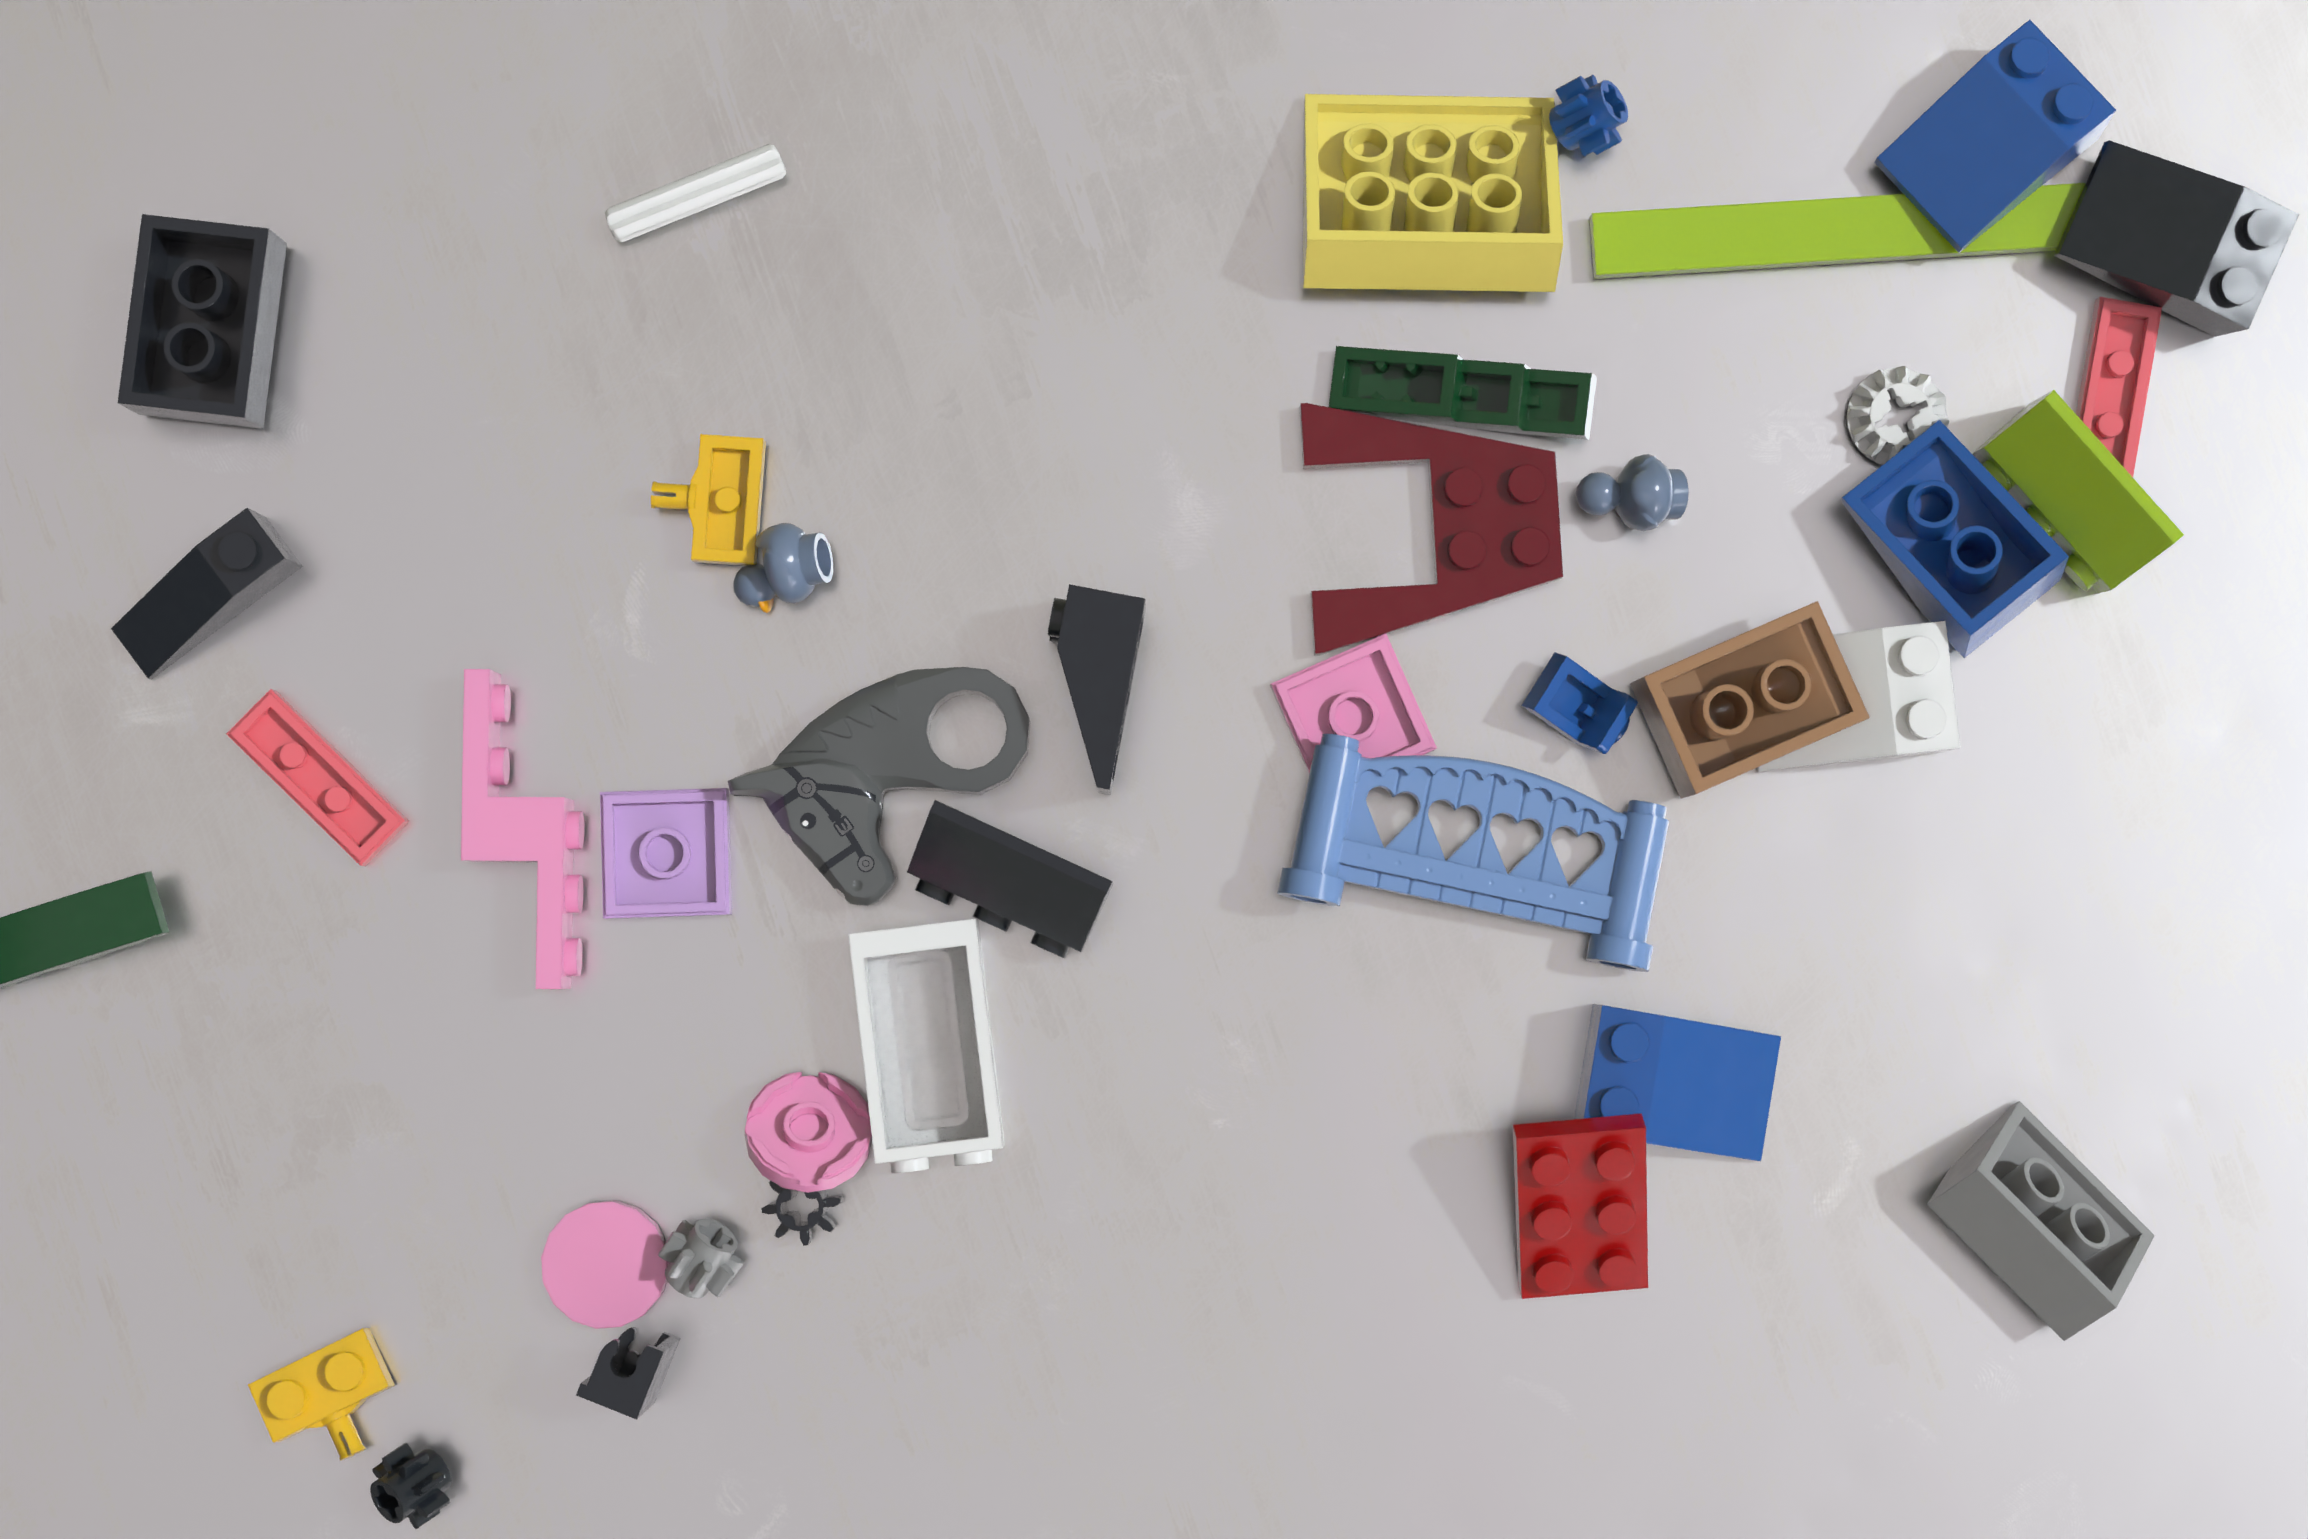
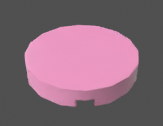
M802 1072L789 1073L765 1085L750 1103L744 1135L748 1156L762 1176L782 1188L807 1193L833 1189L854 1177L868 1159L872 1142L867 1102L854 1086L835 1075L818 1072V1077L811 1075L802 1076Z
M617 1200L588 1203L566 1214L549 1233L541 1256L543 1284L553 1304L572 1321L595 1329L622 1327L645 1315L663 1295L667 1283L665 1269L670 1262L663 1260L658 1254L665 1244V1238L658 1224L638 1207Z

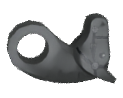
M951 667L911 670L860 689L839 701L811 721L778 755L772 765L746 772L727 782L731 795L763 798L785 834L812 862L838 894L850 904L869 906L879 902L893 888L896 880L891 860L881 844L880 827L885 792L898 789H920L982 795L1010 781L1028 755L1030 718L1016 689L987 669ZM965 694L982 696L993 702L1004 715L1007 726L1005 743L998 755L985 766L970 770L953 768L941 761L934 753L929 737L931 721L939 707L951 698Z

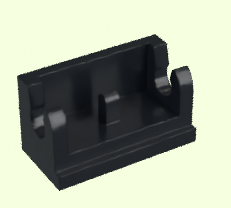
M631 1327L624 1331L618 1339H614L604 1346L598 1356L591 1376L581 1382L576 1396L637 1420L655 1403L681 1338L664 1332L654 1346L648 1344L640 1355L636 1350L629 1352V1347L635 1340L637 1332L635 1327Z

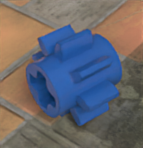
M1580 75L1555 90L1562 103L1550 110L1549 119L1556 138L1566 149L1573 151L1580 147L1584 156L1592 152L1598 155L1622 141L1616 127L1627 122L1628 108L1621 92L1611 81L1603 80L1598 83L1594 75L1585 79Z

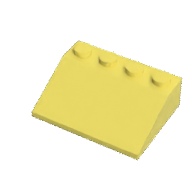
M1305 94L1303 288L1555 292L1563 248L1557 138L1552 130L1549 119L1550 110L1555 107L1554 98Z

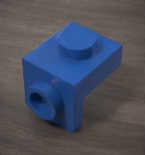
M1554 652L1521 706L1575 744L1606 754L1612 745L1619 741L1627 731L1630 716L1636 708L1638 701L1627 693L1612 689L1569 657Z

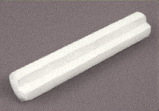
M767 144L612 206L605 211L606 220L614 238L618 242H625L780 180L786 175L785 166L778 149L772 144Z

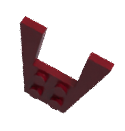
M1300 403L1303 469L1428 462L1435 584L1311 591L1314 656L1330 653V651L1371 640L1383 634H1390V632L1425 621L1428 622L1450 615L1456 611L1548 584L1563 577L1556 454L1554 451L1320 405Z

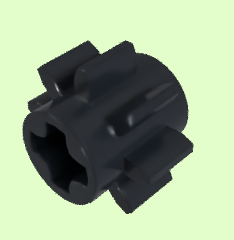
M770 1180L771 1188L779 1195L776 1202L764 1206L761 1210L762 1213L768 1215L777 1214L781 1224L776 1230L775 1237H782L790 1229L800 1231V1240L803 1246L811 1243V1228L816 1224L828 1232H832L835 1229V1223L826 1214L829 1207H835L843 1202L842 1196H828L826 1190L804 1192L806 1198H817L819 1207L808 1214V1221H801L799 1211H789L787 1207V1201L796 1197L798 1191L782 1188Z
M404 1443L384 1456L382 1463L372 1469V1472L378 1479L371 1484V1498L380 1514L392 1523H400L408 1517L413 1527L418 1529L438 1515L441 1508L450 1503V1499L444 1493L451 1487L452 1483L449 1468L444 1460L431 1449L424 1448L414 1454L408 1443Z

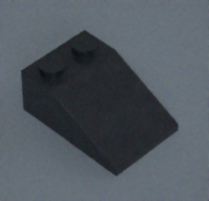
M2108 140L2103 143L2054 256L2153 306L2162 307V310L2217 337L2250 328L2299 214L2245 186Z
M1069 584L1066 600L1054 598L1048 636H1050L1049 641L1058 643V653L1098 793L1111 795L1146 612V599Z

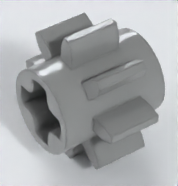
M706 1218L698 1220L694 1226L686 1220H682L658 1254L663 1260L670 1262L665 1269V1277L668 1283L676 1291L690 1298H702L708 1291L716 1297H720L744 1264L742 1259L732 1255L738 1245L735 1235L720 1222Z

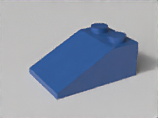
M2029 19L1982 57L1876 158L1874 163L1956 251L1960 253L2095 143L2115 114L2116 109Z
M1940 420L1842 497L1843 505L1922 614L1930 622L1946 621L1948 642L1963 658H1966L2060 582L2069 558L2063 549Z
M1593 1004L1574 1119L1642 1113L1646 1126L1647 1144L1761 1161L1781 1036Z

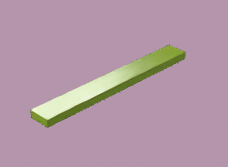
M2086 183L2042 185L1960 253L1956 251L1904 194L1592 213L1589 219L1594 279L2056 251Z

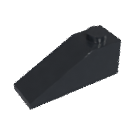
M245 508L197 544L111 630L146 677L152 680L303 566L268 519L249 508Z

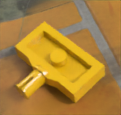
M700 434L698 467L691 479L690 485L657 483V481H653L651 491L655 495H672L676 497L651 495V508L688 510L693 526L691 560L693 562L741 566L757 564L758 547L755 543L760 530L766 450L764 438Z
M362 1328L248 1384L273 1443L281 1442L308 1428L327 1427L340 1456V1461L366 1450L350 1415L355 1413L367 1399L395 1386L370 1328Z

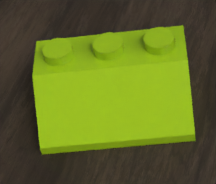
M2055 390L2029 403L1972 453L2069 556L2064 571L2085 591L2093 587L2099 594L2114 589L2184 536L2180 529Z

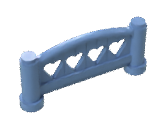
M1322 734L1320 745H1315L1291 868H1282L1277 894L1309 903L1340 906L1344 883L1348 882L1591 934L1586 960L1625 970L1649 972L1653 946L1647 944L1646 940L1669 820L1665 819L1667 807L1646 801L1630 800L1628 810L1620 813L1561 783L1510 766L1448 756L1408 755L1366 758L1358 753L1360 741L1336 734ZM1376 787L1386 789L1392 797L1399 793L1411 794L1418 803V811L1415 817L1385 847L1382 844L1366 802L1367 794ZM1440 800L1449 803L1454 811L1462 806L1472 807L1477 811L1480 818L1478 828L1447 860L1444 858L1428 817V810L1431 804ZM1497 814L1510 816L1515 824L1524 819L1533 820L1541 830L1539 842L1508 874L1490 831V822ZM1559 827L1571 829L1577 837L1586 832L1593 833L1599 837L1602 843L1600 855L1570 886H1568L1551 842L1553 832Z

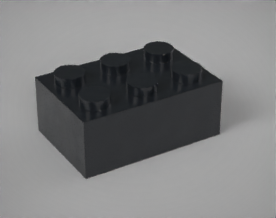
M142 214L118 404L139 415L263 429L287 243L269 228Z

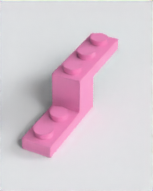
M464 669L461 860L469 862H538L536 989H571L572 976L581 975L583 958L581 939L572 938L573 913H581L583 907L584 890L582 875H573L574 849H582L584 844L583 812L574 811V800L565 797H499V785H507L510 774L508 748L500 747V722H508L510 718V688L508 684H501V674L491 669Z

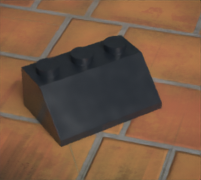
M937 800L934 801L929 811L907 873L920 878L915 888L916 891L947 905H950L954 894L975 903L977 907L973 917L1005 932L1008 931L1012 921L1035 931L1030 943L1064 959L1069 948L1079 952L1083 951L1113 886V881Z

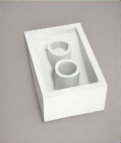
M1946 621L1833 634L1870 718L1759 766L1756 769L1757 772L1941 753L1961 748Z

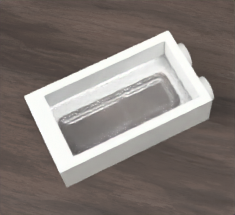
M968 919L848 934L875 1164L890 1162L891 1173H905L930 1169L928 1157L954 1154L955 1166L993 1161L992 1150L1003 1148L1005 1146L979 920Z

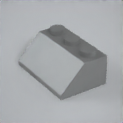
M2020 1101L2012 1105L1947 1171L1927 1204L1940 1217L1944 1225L1954 1231L1985 1262L1990 1271L1999 1276L2031 1308L2033 1313L2045 1322L2063 1341L2117 1308L2155 1236Z

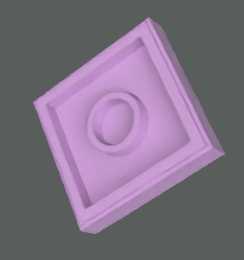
M728 788L600 792L603 918L732 915Z

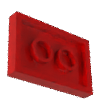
M1642 1113L1514 1124L1518 1286L1521 1299L1648 1288L1646 1126Z

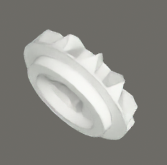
M1906 366L1878 370L1859 384L1850 399L1847 410V425L1851 438L1857 448L1867 458L1883 465L1938 420L1946 427L1948 426L1950 420L1947 417L1945 405L1946 395L1941 393L1932 383L1930 375L1920 374L1908 369ZM1891 398L1892 400L1896 399L1900 407H1907L1909 405L1915 407L1919 405L1921 408L1915 413V416L1907 421L1910 430L1908 435L1906 432L1903 433L1898 425L1889 427L1884 425L1879 428L1875 425L1883 420V417L1891 411L1889 403Z

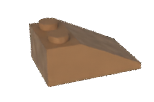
M1818 601L1630 683L1681 799L1703 792L1870 718Z

